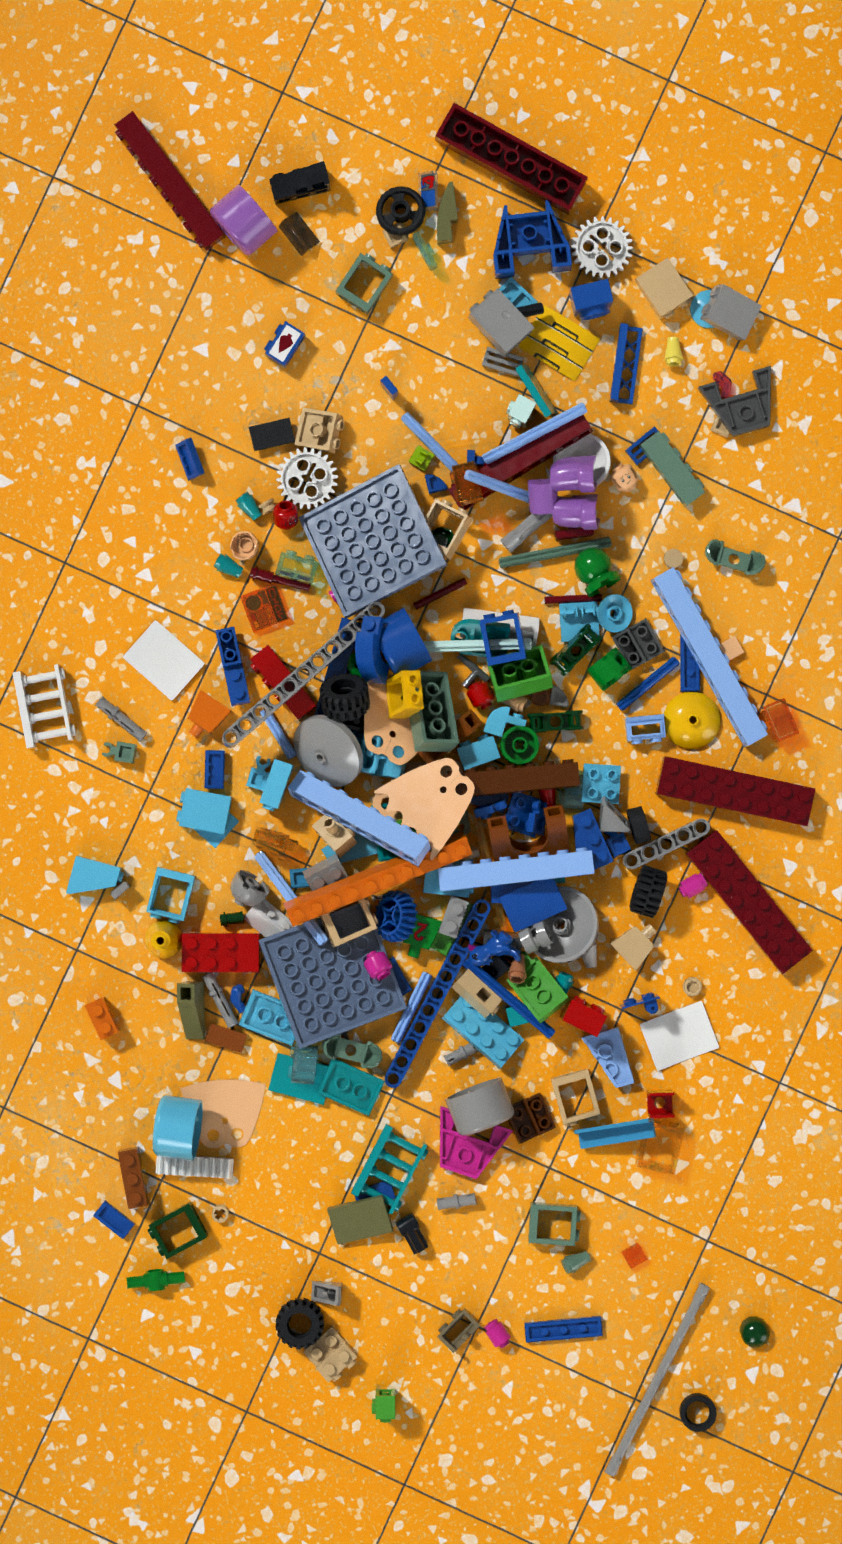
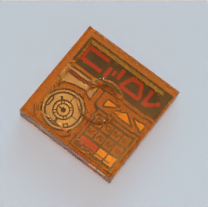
M276 583L240 596L253 633L289 620Z

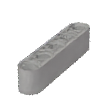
M696 819L627 852L622 859L623 865L628 869H636L706 835L710 830V825L705 819ZM698 822H703L706 826L702 833L697 832L695 828ZM681 830H685L688 833V838L685 841H681L678 837ZM665 838L671 841L670 848L666 850L661 847V841ZM646 847H651L654 850V854L650 858L645 857L643 853ZM629 855L636 857L637 861L634 866H629L626 862Z

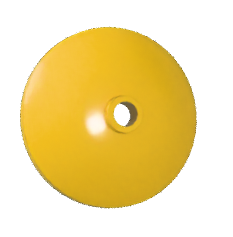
M685 692L679 694L665 708V733L674 744L682 748H701L709 744L719 731V710L716 704L702 693ZM691 716H694L696 718V722L694 724L690 723L689 718Z

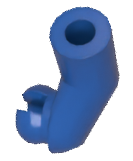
M237 984L231 989L230 1001L241 1014L246 1007L241 1000L245 988L243 985Z

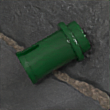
M243 911L227 914L223 912V914H220L221 926L225 925L227 927V925L244 924Z

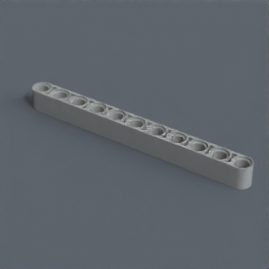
M373 602L225 730L222 735V743L228 748L238 745L355 642L356 633L361 631L356 625L357 620H363V616H373L370 611L373 607L380 610V615L375 617H383L385 613L383 604ZM342 633H350L352 639L350 641H344L342 638ZM329 645L336 646L337 653H329L327 647ZM316 657L321 658L323 665L315 666L313 659ZM305 670L308 672L309 677L301 679L298 672ZM292 683L294 690L287 692L284 689V684ZM272 695L278 696L280 699L279 704L274 705L270 703L269 697ZM262 708L265 711V716L257 717L255 709ZM248 721L251 724V728L243 730L240 727V723ZM232 733L236 736V741L229 743L225 736Z

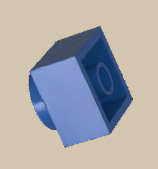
M608 279L570 288L569 297L574 316L580 315L581 320H590L610 313L613 297Z

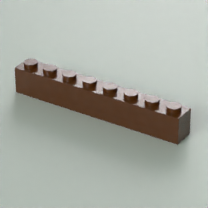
M574 759L562 760V764H554V761L543 762L541 766H535V763H526L524 767L516 768V765L504 766L505 769L497 770V767H486L485 771H478L477 768L466 769V773H460L462 776H467L473 782L475 787L473 797L580 787L578 762H574ZM447 771V774L442 776L445 778L449 777L452 771ZM459 783L455 788L456 793L464 795L467 792L466 784ZM445 786L440 788L441 793H445L447 790Z

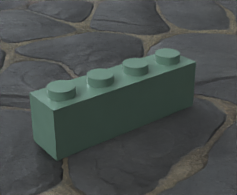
M658 431L640 444L639 447L683 506L686 507L705 493L703 490L705 486L699 478L695 479L691 474L693 473L692 468L687 463L684 464L680 458L682 456L676 448L672 449L669 445L670 439L664 432L660 433Z

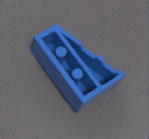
M591 808L573 815L575 852L576 848L587 847L588 851L592 850L594 870L614 862Z

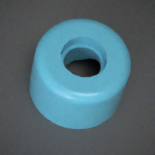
M165 1095L160 1099L153 1128V1151L157 1156L192 1161L195 1159L202 1126V1100Z

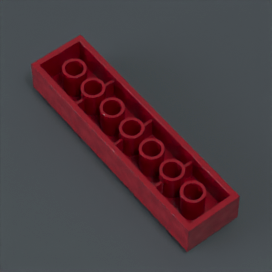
M453 103L435 135L436 142L544 202L548 200L551 206L569 215L588 180V177L456 103Z
M664 756L655 794L808 826L815 788Z
M717 830L712 831L685 853L780 974L783 975L813 951Z

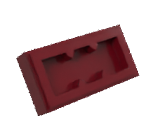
M568 527V530L555 531V540L591 537L594 535V530Z

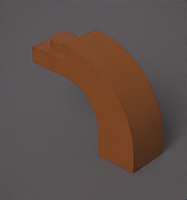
M471 709L456 720L459 743L483 724ZM418 752L427 764L440 760L449 753Z

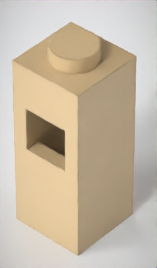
M467 969L451 986L484 1018L489 1014L493 1016L500 1009L498 1004L502 999L470 969Z

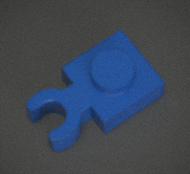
M502 799L474 808L475 817H481V820L491 817V813H494V811L507 808L506 800Z
M533 800V813H529L526 832L544 835L546 823L543 808L547 807V802Z
M603 831L605 835L610 837L606 839V844L613 858L631 851L623 832L618 834L617 832Z

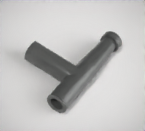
M462 653L457 656V659L461 660L472 671L462 683L466 689L477 677L487 682L490 676Z

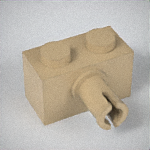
M323 815L312 825L316 833L340 858L357 844V841L354 839L356 834L351 829L345 828L342 824L336 822L332 817Z

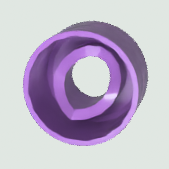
M239 184L210 209V215L244 255H251L278 232L260 206Z

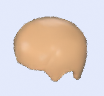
M241 531L235 534L230 543L232 556L241 561L250 560L256 556L259 550V542L256 536L248 531Z

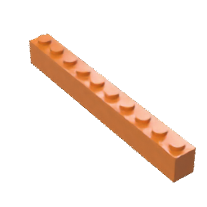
M461 831L450 836L433 860H430V849L418 867L401 857H396L286 901L283 905L294 927L473 854L466 836Z

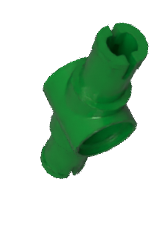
M164 1269L148 1270L143 1276L126 1277L127 1289L145 1287L148 1291L164 1290L169 1284L185 1283L184 1272L167 1273Z

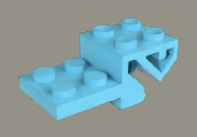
M352 732L358 740L363 754L361 773L393 779L405 773L406 763L396 765L389 761L386 755H377L369 751L365 745L364 733ZM376 735L372 738V744L375 747H381L383 739ZM395 746L393 748V755L401 758L404 755L403 748Z

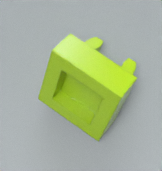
M418 445L408 462L425 472L435 455Z

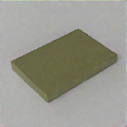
M383 1194L327 1208L337 1244L391 1233L394 1230Z

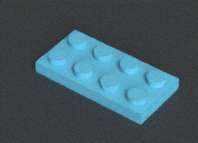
M461 996L442 1017L446 1023L499 1069L525 1040L496 1014L493 1016L489 1014L484 1018Z

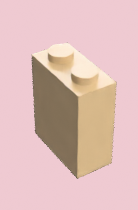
M668 257L635 279L636 285L659 319L663 317L668 319L675 314V309L678 307L683 309L691 303L690 300L693 295Z

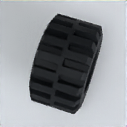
M343 673L334 675L321 684L319 691L322 711L327 718L334 721L341 720V722L352 721L355 718H360L361 715L366 714L367 710H369L368 685L363 677L356 674Z
M646 865L641 868L630 900L629 907L631 912L651 918L657 914L667 883V872Z
M307 1298L289 1300L281 1307L276 1318L275 1327L278 1337L282 1339L284 1344H288L290 1348L297 1347L296 1349H301L304 1347L306 1349L310 1345L313 1346L323 1333L324 1315L320 1311L321 1308L316 1306L312 1300L311 1302L308 1301ZM296 1313L307 1315L311 1320L310 1330L303 1334L293 1332L289 1327L290 1317Z

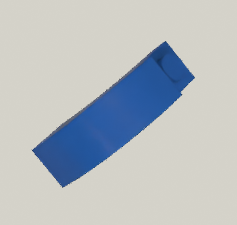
M363 616L361 631L356 633L355 656L359 673L367 683L386 684L389 665L382 660L380 654V638L384 619L382 617Z

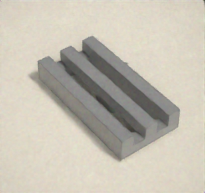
M487 347L482 366L513 376H519L516 371L487 363V360L517 368L522 365L523 357L508 353L505 356L506 358L519 361L518 364L490 356V353L503 355L497 349Z

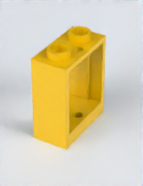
M420 670L400 671L386 680L389 719H407L424 709Z

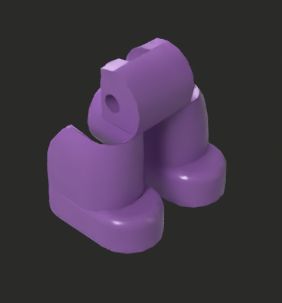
M577 456L559 459L551 465L550 479L528 480L530 513H552L553 522L559 526L597 530L600 523V518H596L597 494L559 497L557 492L565 490H579L582 493L596 492L597 482L593 480L596 456Z

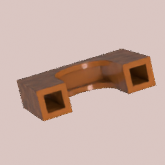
M557 805L543 808L546 823L544 835L528 843L518 842L511 838L505 815L487 818L494 862L499 861V857L511 856V860L519 859L518 855L530 854V857H538L537 853L549 852V855H556L558 850L567 849L570 853L563 806Z

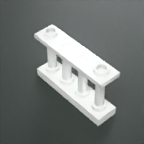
M59 664L54 665L55 671L32 676L23 675L21 671L13 672L25 743L28 749L35 748L39 740L67 735L68 740L72 741L74 740L73 736L76 735L75 725H71L63 679H66L64 668H60ZM57 679L59 690L34 695L26 694L25 686H28V684ZM60 698L62 709L37 714L30 713L29 705L33 702ZM64 716L66 728L40 733L33 732L32 724H35L36 721Z

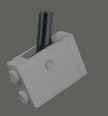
M497 288L494 292L490 290L486 293L482 303H475L469 309L471 313L468 319L505 357L533 331L534 326L525 317L543 314L544 307L542 303L515 307Z

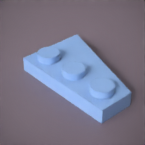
M619 1027L602 1031L598 1037L588 1035L581 1038L616 1088L635 1083Z

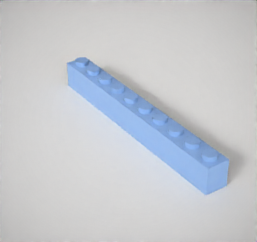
M673 567L650 581L744 747L749 746L768 735L766 732L767 726L763 720L760 721L758 718L757 708L747 698L749 697L748 692L744 687L740 686L738 682L739 677L735 670H731L727 655L725 653L722 654L718 639L715 636L713 637L709 631L711 630L709 623L703 620L700 615L702 613L697 603L694 604L691 599L692 593L690 589L682 583L681 573Z

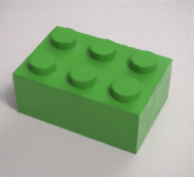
M542 645L526 650V659L488 666L497 702L553 688L552 676Z

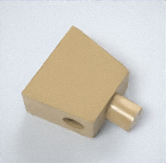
M650 924L642 931L633 926L612 940L610 944L634 970H637L653 949L654 945L649 939L657 931Z

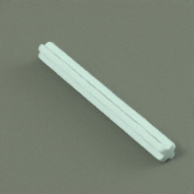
M524 638L526 650H531L532 639ZM489 639L491 651L519 650L518 639ZM483 640L423 641L428 652L485 651Z

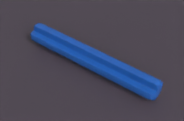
M675 657L670 658L616 703L617 707L624 711L680 664Z

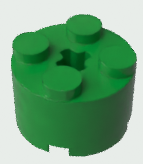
M525 726L511 727L504 733L501 739V754L507 762L516 766L530 763L534 760L539 750V740L536 733ZM515 742H523V750H517Z

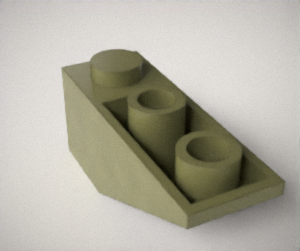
M186 981L177 983V1004L186 1039L204 1040V982Z

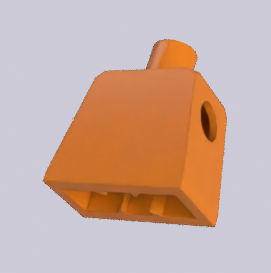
M200 690L188 716V719L194 722L188 733L197 739L204 729L212 733L230 715L232 710Z

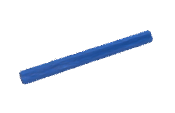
M469 958L463 963L464 968L470 969L493 992L549 1039L554 1035L555 1030L545 1021L540 1024L527 1006L480 966L473 965Z

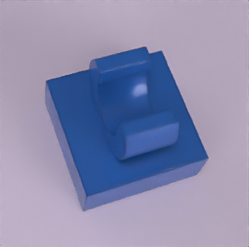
M467 450L466 470H474L475 465L484 466L482 456H475V450Z

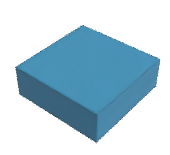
M308 868L289 870L291 889L309 887L302 872Z

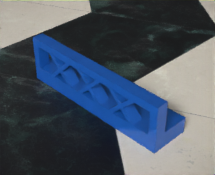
M624 323L620 324L609 402L633 404L643 328L629 327L628 324ZM627 331L638 332L637 340L632 344L627 340ZM628 349H631L635 354V359L630 363L624 358V353ZM628 367L632 372V378L625 382L621 375L622 371ZM624 386L630 392L629 400L618 398L619 390Z

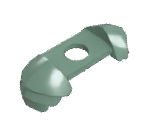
M718 539L711 540L705 548L706 557L714 565H721L741 571L746 575H755L761 572L766 564L765 556L760 552L752 550L750 554L726 548L724 547V541H719ZM729 556H738L739 563L731 564Z
M338 1034L322 1042L324 1054L331 1060H335V1057L361 1063L362 1068L377 1067L382 1060L381 1049L371 1041L363 1044L341 1038V1034ZM348 1045H354L356 1048V1052L352 1056H348L345 1052Z

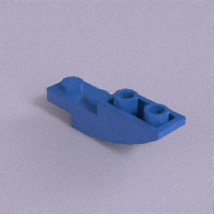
M235 627L215 630L231 706L251 703Z

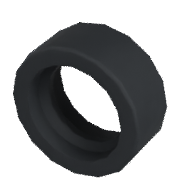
M642 806L626 810L635 843L640 844L651 841L649 827Z
M701 1393L691 1394L685 1397L679 1408L680 1418L689 1430L702 1432L709 1429L715 1423L717 1416L716 1407L707 1395ZM695 1401L704 1402L709 1408L707 1420L700 1424L691 1422L687 1417V1408Z

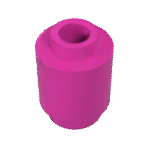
M695 873L679 882L681 886L678 889L683 897L687 896L690 899L704 891L708 884L701 873L697 875Z
M497 1318L484 1326L485 1333L495 1348L499 1346L501 1349L510 1343V1334Z

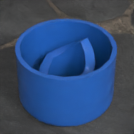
M404 608L383 618L380 650L394 675L404 670H417L433 661Z

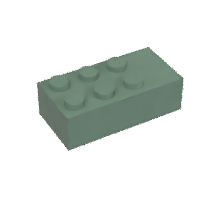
M420 671L424 709L409 717L415 752H450L459 744L448 674L447 672Z

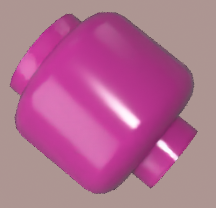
M374 950L366 955L367 959L364 961V967L372 979L382 980L391 974L392 964L384 952H376Z

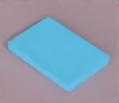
M253 989L238 1025L292 1046L295 1038L280 999Z

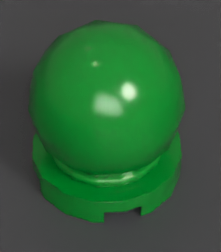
M588 548L580 552L575 559L574 570L576 576L582 583L587 584L585 592L589 597L599 594L598 590L604 586L610 588L621 580L618 571H611L612 563L604 550Z

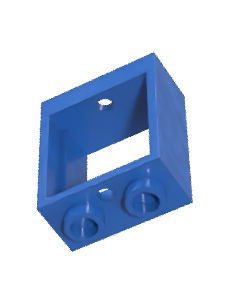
M514 610L503 611V615L495 617V613L483 615L484 619L479 620L488 666L527 658L519 612L514 613ZM514 619L520 651L492 657L486 624Z

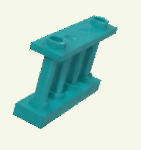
M386 1123L351 1194L357 1197L360 1193H365L371 1197L382 1195V1193L372 1189L365 1183L368 1176H375L400 1189L395 1199L383 1194L385 1203L390 1206L388 1212L393 1214L394 1211L398 1212L402 1204L400 1198L420 1159L424 1160L429 1150L426 1149L427 1144L425 1143L420 1148L394 1135L393 1127ZM386 1141L389 1143L391 1141L416 1154L417 1156L413 1164L410 1165L385 1152L386 1150L383 1147ZM377 1158L380 1160L384 1159L407 1171L408 1174L404 1182L376 1169L377 1167L374 1164Z

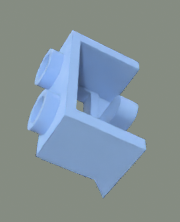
M664 714L624 718L626 740L631 741V744H641L644 739H650V743L662 742V738L666 737ZM660 724V733L632 735L631 726Z

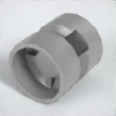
M544 920L534 924L532 929L527 927L518 932L520 941L528 954L537 951L539 946L546 947L554 943L551 932Z

